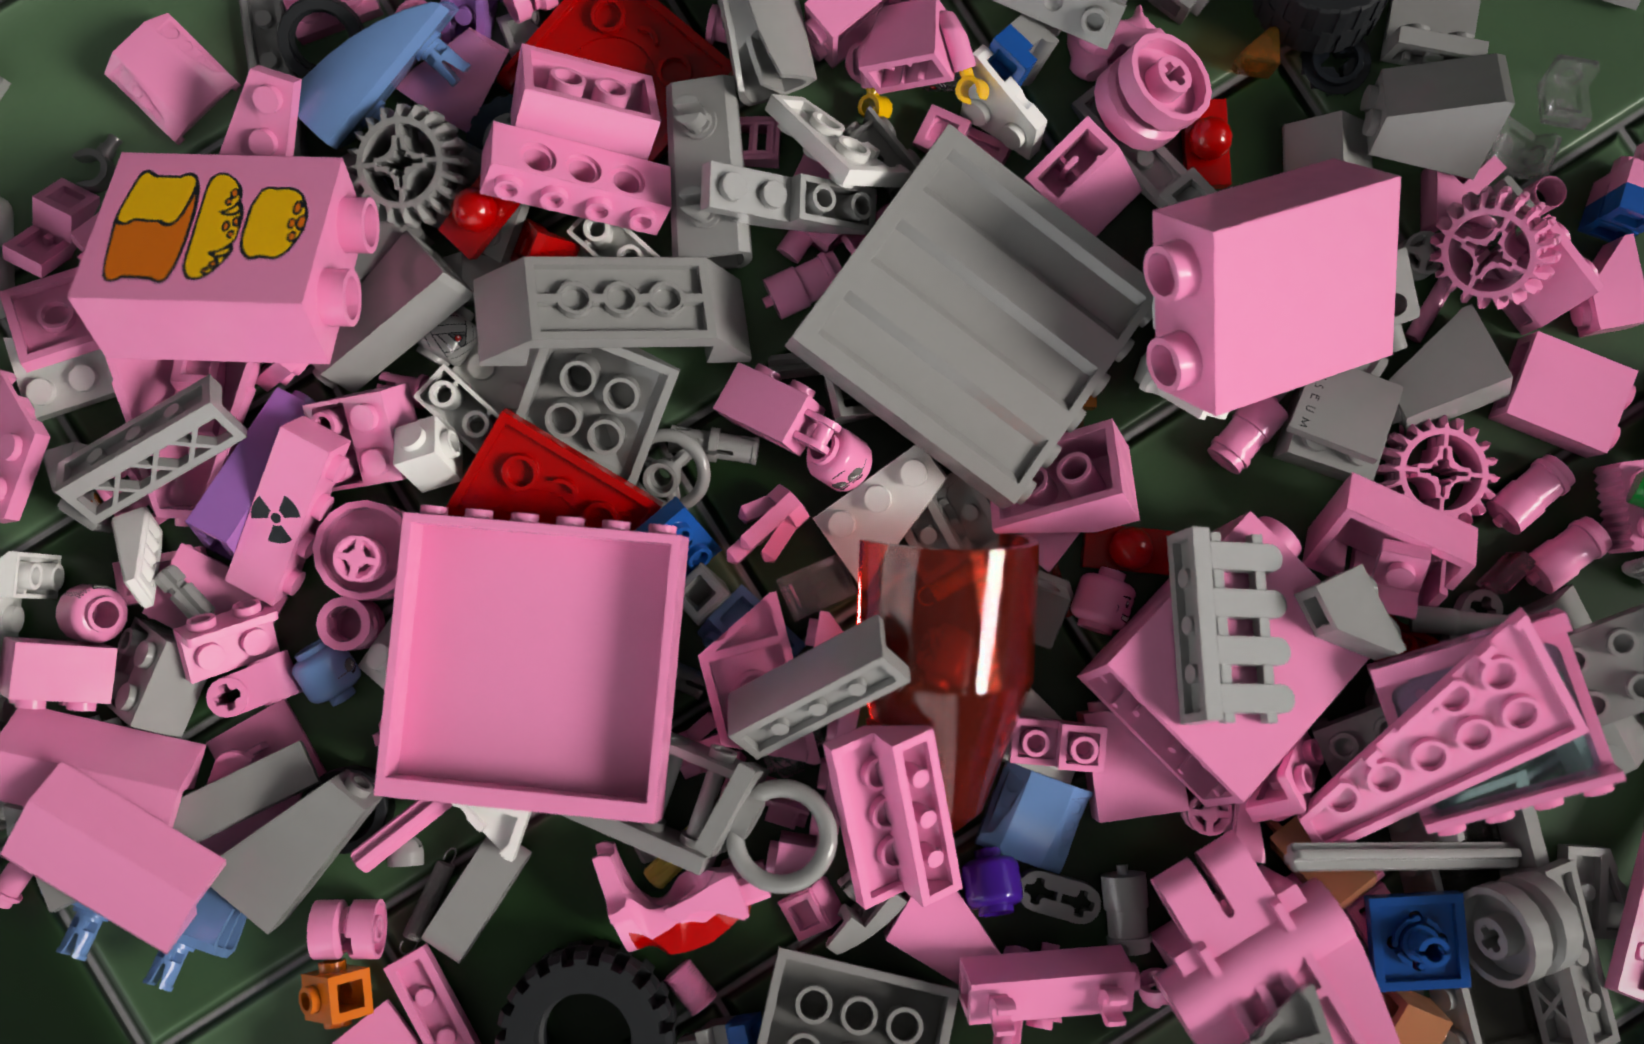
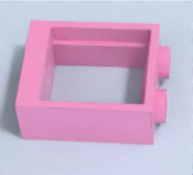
M908 0L806 1L804 3V24L811 54L818 61L824 58L833 69L846 58L849 48L855 42L866 38L873 28L880 9L887 5Z

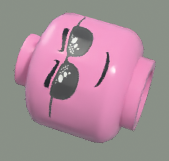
M843 427L839 433H833L827 444V447L830 449L827 455L821 454L809 447L807 448V468L811 475L838 492H848L858 487L871 470L873 459L872 451L868 444Z

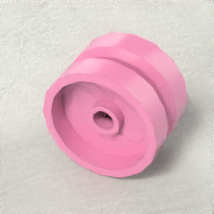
M1161 32L1145 34L1137 40L1122 56L1118 57L1100 74L1094 90L1097 111L1109 131L1119 141L1129 147L1148 152L1163 147L1180 130L1187 128L1199 119L1209 108L1212 95L1209 74L1198 55L1188 44L1171 34Z
M361 500L345 503L330 512L318 527L312 547L315 568L323 582L340 596L356 600L381 601L394 599L402 517L405 511L389 505ZM352 535L371 537L380 541L386 547L389 555V565L386 572L373 582H351L342 578L336 572L333 565V552L336 546L344 538Z

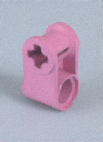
M288 650L253 662L247 668L213 682L208 688L206 695L207 705L210 710L219 717L229 718L263 705L266 707L303 692L292 675L294 665ZM238 689L241 697L230 702L227 694L232 690Z

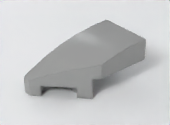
M901 892L867 910L859 906L855 911L847 904H842L837 915L844 921L833 935L828 937L826 947L838 955L872 937L887 925L907 904L903 893Z

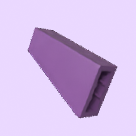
M279 387L272 393L247 430V438L238 443L185 521L206 549L232 561L280 426L305 416L302 405L314 403L315 401L297 390L290 394Z

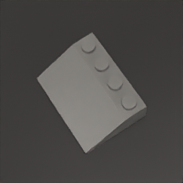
M778 946L757 1044H949L960 990L951 986Z

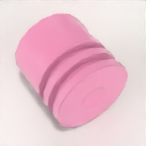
M339 597L323 605L317 616L316 627L318 636L328 647L339 651H356L372 646L385 627V618L378 604L373 601Z

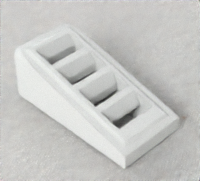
M140 507L113 517L111 524L123 582L140 606L146 609L154 606L157 587L154 578L159 573L163 531L147 507Z

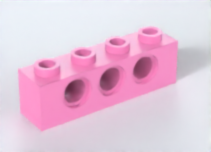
M493 121L482 150L480 194L657 236L672 207L671 166Z

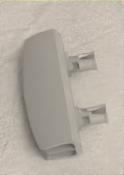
M717 0L721 10L720 15L726 33L725 38L730 52L729 55L738 96L743 104L753 106L769 101L771 94L787 95L805 88L817 80L799 0Z

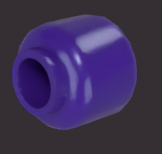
M999 847L975 850L973 852L974 859L963 864L960 871L965 903L970 909L978 910L979 917H996L1015 912L1014 905L1023 899V888L1017 860L1012 856L1001 855Z

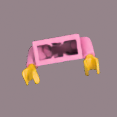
M908 0L884 6L879 10L872 30L858 47V68L860 71L861 88H866V95L861 97L858 102V112L863 117H865L869 106L874 109L879 117L884 116L888 119L891 116L893 108L890 99L879 94L954 81L956 72H959L961 78L955 87V94L960 101L971 105L969 89L973 84L976 85V92L980 99L986 100L989 96L988 84L974 76L972 67L976 66V62L965 29L956 14L952 11H947L940 0Z

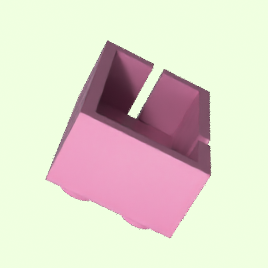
M1352 472L1309 526L1302 560L1307 567L1332 577L1344 571L1347 547L1351 546L1353 548L1350 568L1363 564L1367 574L1371 576L1383 538L1432 548L1431 561L1419 592L1418 606L1438 607L1448 596V589L1453 591L1476 567L1478 528Z

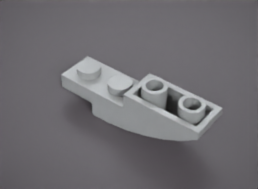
M712 160L702 164L700 211L732 216V222L784 230L867 235L876 223L877 189L864 186H854L848 189L837 185L831 179L803 173L788 177Z

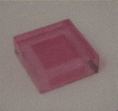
M1526 551L1507 552L1476 584L1480 589L1491 590L1495 594H1507L1535 566L1536 561Z

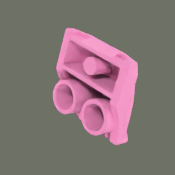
M169 13L144 21L112 52L104 72L178 145L185 140L182 136L231 89L236 91L241 86Z

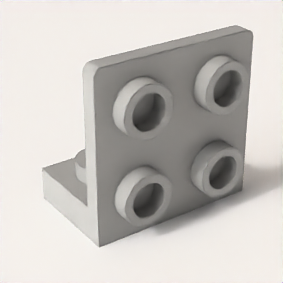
M1390 0L1380 61L1408 66L1487 55L1489 41L1474 39L1481 0Z

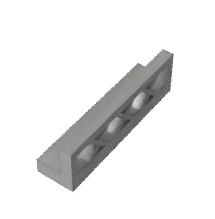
M209 374L58 462L55 493L96 525L247 438V428L222 406V385ZM213 419H216L227 430L217 437L197 435L198 428ZM168 445L189 447L188 454L179 459L159 457V451ZM130 467L151 469L150 476L141 481L120 479L121 473ZM91 490L113 491V497L98 506L87 499L84 494Z
M1557 859L1539 868L1517 867L1515 869L1499 870L1501 878L1520 870L1538 871L1553 879L1569 895L1581 919L1584 940L1580 957L1573 966L1552 974L1557 979L1559 993L1556 995L1545 985L1543 977L1528 983L1542 1043L1616 1044L1620 1042L1608 989L1604 987L1606 981L1575 860ZM1556 1013L1569 1025L1572 1039L1558 1037L1554 1022Z

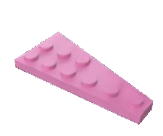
M1519 607L1309 799L1305 813L1297 814L1312 843H1352L1590 732L1526 612Z

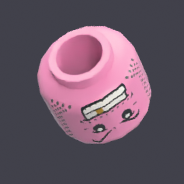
M80 584L70 588L60 597L56 605L55 618L58 627L67 637L81 642L103 643L115 638L123 630L127 622L128 608L125 599L117 590L106 585Z

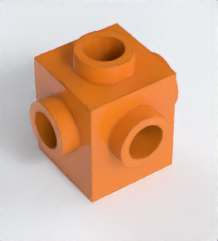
M346 958L321 961L318 963V970L301 974L302 988L299 991V1004L302 1012L305 1014V1020L323 1023L324 1029H338L351 1025L352 1019L374 1014L370 967L347 964Z

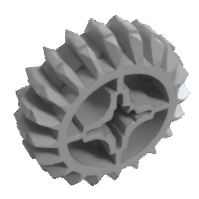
M397 103L395 112L388 107L380 108V121L373 117L365 118L369 131L367 133L362 131L354 132L361 143L358 149L355 147L347 149L351 156L356 157V163L347 167V171L349 174L358 177L352 183L355 192L362 194L361 197H371L374 199L378 209L379 220H387L389 225L398 228L406 224L409 228L418 229L421 227L422 221L428 225L437 224V212L445 216L449 215L451 209L447 202L450 199L454 200L455 195L458 194L456 192L458 184L467 185L470 183L467 177L460 175V171L472 165L469 159L459 156L468 146L465 141L455 138L459 132L457 127L449 122L445 123V116L437 111L430 112L427 107L420 104L414 105L411 108V106L405 103ZM418 132H424L433 144L436 157L424 153L423 143L418 141ZM383 176L393 179L394 190L399 191V202L394 200L384 184ZM432 179L431 183H430L429 186L426 188V186H427L429 180Z

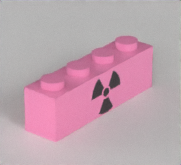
M305 416L280 426L224 581L271 606L287 595L293 596L296 594L306 576L302 569L306 559L313 553L312 547L320 521L326 518L334 504V497L330 496L333 487L347 470L349 459L345 456L351 440Z

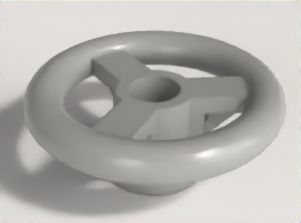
M657 429L652 444L671 442L683 448L672 458L666 457L656 460L647 456L642 471H645L643 474L644 487L639 479L636 486L663 502L662 507L676 496L687 509H690L704 497L709 487L711 471L707 455L699 443L689 435L674 429ZM691 459H694L697 467V481L691 492L682 498L679 489L681 469ZM659 469L667 470L671 478H664L660 474ZM658 497H666L667 500L660 499Z

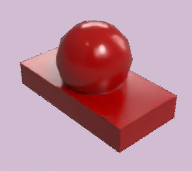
M1211 99L1209 108L1190 126L1181 130L1183 166L1187 171L1194 167L1214 189H1224L1232 185L1230 147L1233 134L1228 124L1226 99Z
M481 174L470 188H466L455 195L451 205V213L438 228L469 260L478 259L521 204L480 194Z
M1117 526L1099 532H1083L1080 567L1100 569L1103 566L1118 571L1169 576L1167 536L1174 534L1175 531L1138 528L1135 526Z

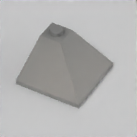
M638 347L539 348L516 414L636 486L681 369Z

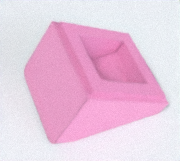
M826 876L821 877L811 886L791 893L777 902L799 942L834 927L842 919L837 915L842 904Z

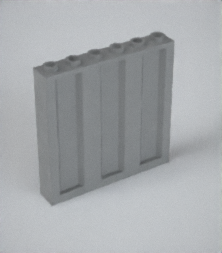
M948 124L786 343L785 347L999 508L1004 509L1016 503L1022 505L1030 497L1037 485L1032 479L1041 466L1046 469L1057 458L1062 449L1057 443L1066 431L1071 433L1081 423L1086 415V411L1082 409L1083 405L1090 395L1096 397L1105 388L1111 378L1106 372L1114 360L1120 362L1129 353L1135 343L1130 337L1138 326L1143 328L1153 318V294L1150 292L1145 276L1140 270L955 127Z

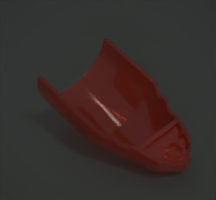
M1018 533L999 534V548L995 549L926 548L889 544L868 539L860 540L857 624L874 615H879L883 619L885 645L909 667L911 680L910 683L867 704L870 715L866 719L867 726L929 725L934 729L952 833L954 834L982 812L1034 681L1040 542L1034 537Z

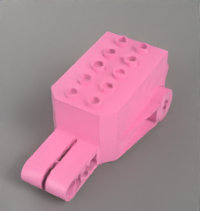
M1231 830L1194 852L1199 865L1216 893L1213 894L1202 875L1188 857L1150 879L1156 893L1172 920L1151 932L1152 942L1167 965V968L1158 972L1153 977L1170 1008L1194 1044H1242L1301 985L1307 983L1314 984L1334 1044H1401L1364 948L1357 938L1352 924L1331 892L1316 877L1298 886L1295 882L1262 864L1257 866L1243 842Z

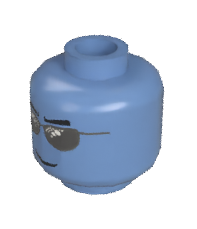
M319 639L300 650L294 656L297 662L292 668V675L311 703L320 704L329 701L332 706H337L356 693L353 685L361 677V670L349 651L333 650Z

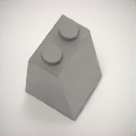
M1495 53L1382 69L1375 85L1369 84L1365 89L1360 105V110L1365 112L1362 134L1367 136L1368 155L1474 180L1515 105L1506 55Z

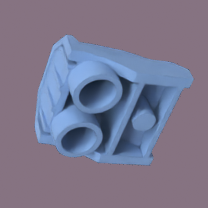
M1006 760L987 804L974 843L985 848L999 847L1003 855L1012 856L1016 860L1060 874L1079 821L1093 792L1064 783Z

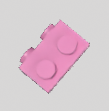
M1308 731L1303 734L1250 795L1245 809L1253 823L1267 820L1282 821L1292 815L1305 813L1311 793L1315 789V782L1320 767L1324 762L1318 741L1311 739Z

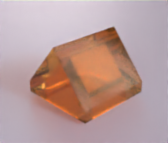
M1272 26L1269 27L1241 51L1233 62L1231 70L1235 74L1269 79L1280 65L1279 29L1276 26L1273 28Z

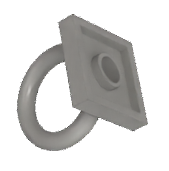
M739 762L693 848L707 857L728 851L731 862L737 872L748 883L766 892L788 894L811 886L827 871L837 848V825L830 806L817 791L804 783L790 779L765 781L770 770L756 762ZM774 798H788L803 804L812 813L818 826L819 841L813 858L802 869L790 874H773L763 870L751 859L745 846V839L758 822L766 801Z

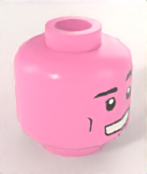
M1101 566L1098 574L1086 573L1081 576L1071 604V612L1078 618V626L1107 636H1112L1113 630H1121L1125 627L1136 598L1134 588L1124 582L1125 573Z

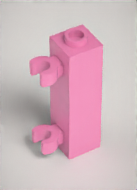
M1121 944L960 957V991L958 997L969 1025L991 1023L996 1037L1014 1036L1015 1028L1012 1021L1101 1014L1103 1022L1107 1027L1126 1026V1019L1122 1012L1133 1011L1134 991H1138L1140 988L1138 967L1136 963L1130 962Z

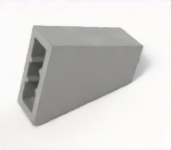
M1473 304L1463 307L1388 380L1404 386L1392 425L1396 423L1402 425L1406 437L1407 429L1412 424L1421 430L1423 423L1429 418L1436 425L1437 421L1444 415L1449 420L1510 395L1513 375Z

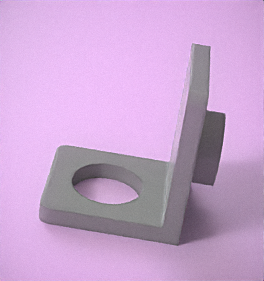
M1027 567L1025 574L1030 585L1011 627V633L1013 636L1050 649L1054 645L1074 594L1069 581L1032 567Z

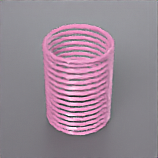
M1551 175L1544 176L1523 189V191H1529L1530 199L1535 205L1540 202L1536 190L1545 197L1546 207L1539 216L1561 205L1567 196L1564 182L1560 178Z
M687 959L677 966L664 979V982H666L668 987H670L672 992L690 1012L691 1016H694L714 1000L717 992L714 988H711L710 983H707L706 978H703L702 973H699L698 968H695L694 963Z

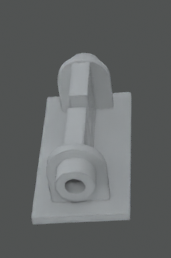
M871 106L866 110L862 126L856 121L844 131L846 136L857 139L862 143L869 142L880 150L878 157L889 167L901 164L913 173L921 162V159L913 150H907L898 140L891 122L884 116L879 117ZM883 187L887 191L889 196H896V194L901 189L896 187Z

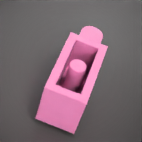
M738 362L713 409L731 423L798 456H801L806 446L827 455L830 450L827 447L828 442L834 432H840L842 426L823 416L826 409L813 399L816 392L805 384L793 379L790 385L779 381L781 376L777 372L760 363L753 369Z

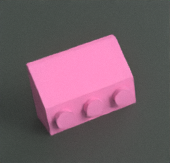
M524 43L521 44L510 113L512 126L648 160L661 122L652 76Z

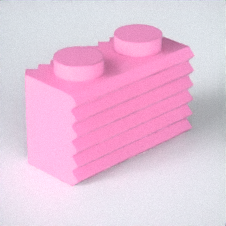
M1644 459L1596 467L1593 471L1597 475L1594 481L1599 484L1595 489L1600 493L1597 497L1601 501L1598 507L1603 510L1599 515L1604 519L1601 525L1605 527L1612 540V547L1607 550L1609 554L1644 551V509L1626 502L1628 492L1636 475L1644 470Z

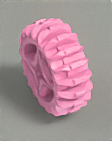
M1486 186L1480 190L1479 197L1470 191L1462 196V204L1457 202L1450 204L1446 208L1448 216H1442L1435 224L1441 232L1435 233L1429 242L1440 248L1430 255L1429 261L1443 263V267L1435 272V278L1448 276L1451 280L1446 286V292H1453L1457 287L1463 291L1460 297L1461 303H1467L1473 296H1476L1479 309L1486 308L1491 299H1493L1498 310L1504 309L1509 304V299L1516 305H1519L1527 299V292L1533 295L1538 294L1543 288L1541 280L1549 281L1555 273L1550 264H1556L1561 258V253L1550 247L1558 245L1562 240V235L1547 233V230L1556 224V217H1547L1542 220L1539 216L1546 207L1545 202H1538L1531 208L1526 205L1530 199L1529 191H1523L1514 200L1512 199L1511 186H1504L1499 191L1497 197L1493 188ZM1483 215L1503 217L1502 221L1495 228H1486L1481 225L1475 228L1467 224L1468 220ZM1517 227L1524 232L1528 240L1530 254L1527 253L1528 248L1521 245L1516 238ZM1502 233L1498 241L1501 248L1497 250L1501 252L1487 263L1492 253L1488 249L1492 245L1488 244ZM1461 248L1465 249L1472 256V268L1466 262ZM1494 268L1505 269L1509 272L1515 269L1523 273L1517 277L1504 280L1487 278L1488 273Z
M1444 415L1437 421L1436 425L1429 418L1423 423L1421 430L1412 424L1407 429L1406 437L1402 425H1399L1400 434L1395 432L1388 434L1387 443L1390 448L1384 447L1381 457L1386 463L1378 466L1376 474L1384 475V482L1378 484L1418 502L1421 501V503L1423 502L1427 506L1471 525L1473 523L1472 515H1483L1487 511L1482 501L1493 500L1496 496L1492 490L1487 488V484L1497 483L1500 479L1497 475L1489 473L1488 468L1494 466L1498 459L1495 457H1485L1484 451L1488 450L1491 445L1490 442L1483 441L1477 443L1475 441L1480 429L1472 427L1464 431V419L1456 418L1448 423L1447 416ZM1427 439V449L1422 450L1420 462L1414 465H1407L1408 458L1415 446L1422 440ZM1452 450L1459 457L1462 466L1455 462ZM1432 468L1433 472L1450 477L1439 480L1438 477L1431 476V473H1422L1420 471ZM1408 482L1413 483L1417 487L1419 500L1412 493ZM1464 484L1457 500L1451 506L1444 509V501L1449 499L1450 490L1453 485Z

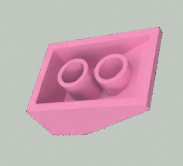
M1113 419L1081 427L1071 433L1065 432L1057 443L1062 447L1059 455L1048 468L1044 469L1041 466L1032 479L1037 483L1036 488L1022 505L1016 503L1001 509L990 501L992 530L996 534L1099 532L1140 520L1129 446Z

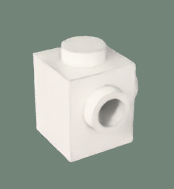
M435 415L394 428L393 465L422 493L462 480L463 444L460 442L457 434L453 430H449Z

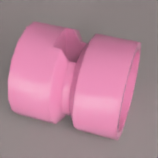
M344 899L315 900L311 907L307 924V947L310 957L313 960L342 959L345 952H347L351 959H379L385 948L388 923L387 909L383 899H355L351 906H348Z

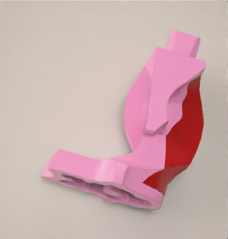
M604 840L595 845L597 856L592 858V862L606 900L608 917L628 952L648 946L657 947L670 955L698 949L716 940L738 919L745 920L748 918L752 904L771 897L770 892L760 890L748 883L737 872L730 857L724 859L720 867H710L700 875L685 870L678 876L671 889L663 897H651L641 891L633 882L622 862L615 842ZM764 859L755 861V864L765 870L766 863Z

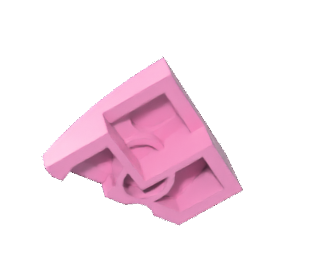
M470 27L447 44L463 60L471 64L470 69L463 73L447 62L461 79L454 87L425 61L410 70L396 87L398 91L411 100L427 107L430 112L437 111L445 116L447 122L465 132H469L472 125L470 122L473 116H477L479 108L482 106L509 52V49Z

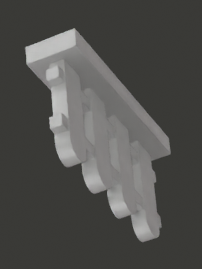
M1192 526L1167 536L1180 725H1200L1217 721L1218 723H1235V714H1260L1261 724L1278 723L1277 714L1288 713L1294 707L1295 696L1293 691L1286 685L1275 684L1273 667L1284 665L1289 661L1291 649L1283 638L1271 637L1269 620L1280 618L1285 614L1287 603L1280 592L1267 590L1265 575L1277 571L1282 566L1283 557L1281 551L1275 545L1263 544L1262 535L1260 534L1245 536L1246 543L1221 541V532H1209V527ZM1224 572L1248 573L1250 589L1225 588ZM1228 619L1252 620L1253 636L1229 635ZM1231 666L1256 667L1257 684L1233 683Z

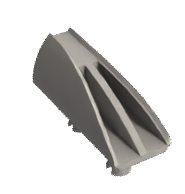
M718 75L671 82L666 86L668 158L669 166H671L672 257H706L724 270L741 269L747 266L753 258L750 225L732 222V216L700 211L702 164L712 160L744 167L735 78L729 75Z

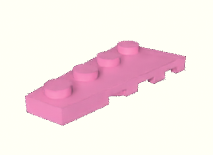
M261 65L250 68L219 155L294 156L302 79Z

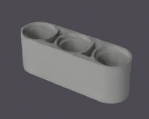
M486 837L426 928L421 939L460 964L531 857L532 852L524 846L520 845L516 859L510 862L499 854L501 850Z

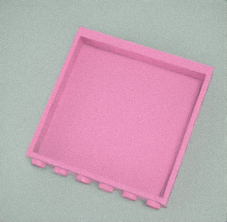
M420 505L419 513L403 512L374 796L655 824L663 819L689 538L676 535L677 526L649 524L648 532L630 531V522L603 520L601 529L584 527L585 519L557 516L556 525L539 523V515L511 512L510 521L494 520V511L481 509H465V517L448 516V507Z

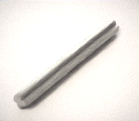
M1512 842L1291 843L1287 846V854L1284 855L1285 864L1290 865L1291 870L1294 872L1515 869L1519 866V858L1523 856L1521 849L1515 848Z

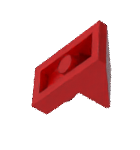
M526 218L510 260L513 262L524 256L577 257L580 245L548 232L542 224Z

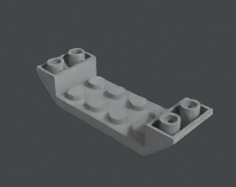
M524 256L473 280L479 366H527L530 349L705 347L707 363L750 362L752 359L740 279L706 257Z

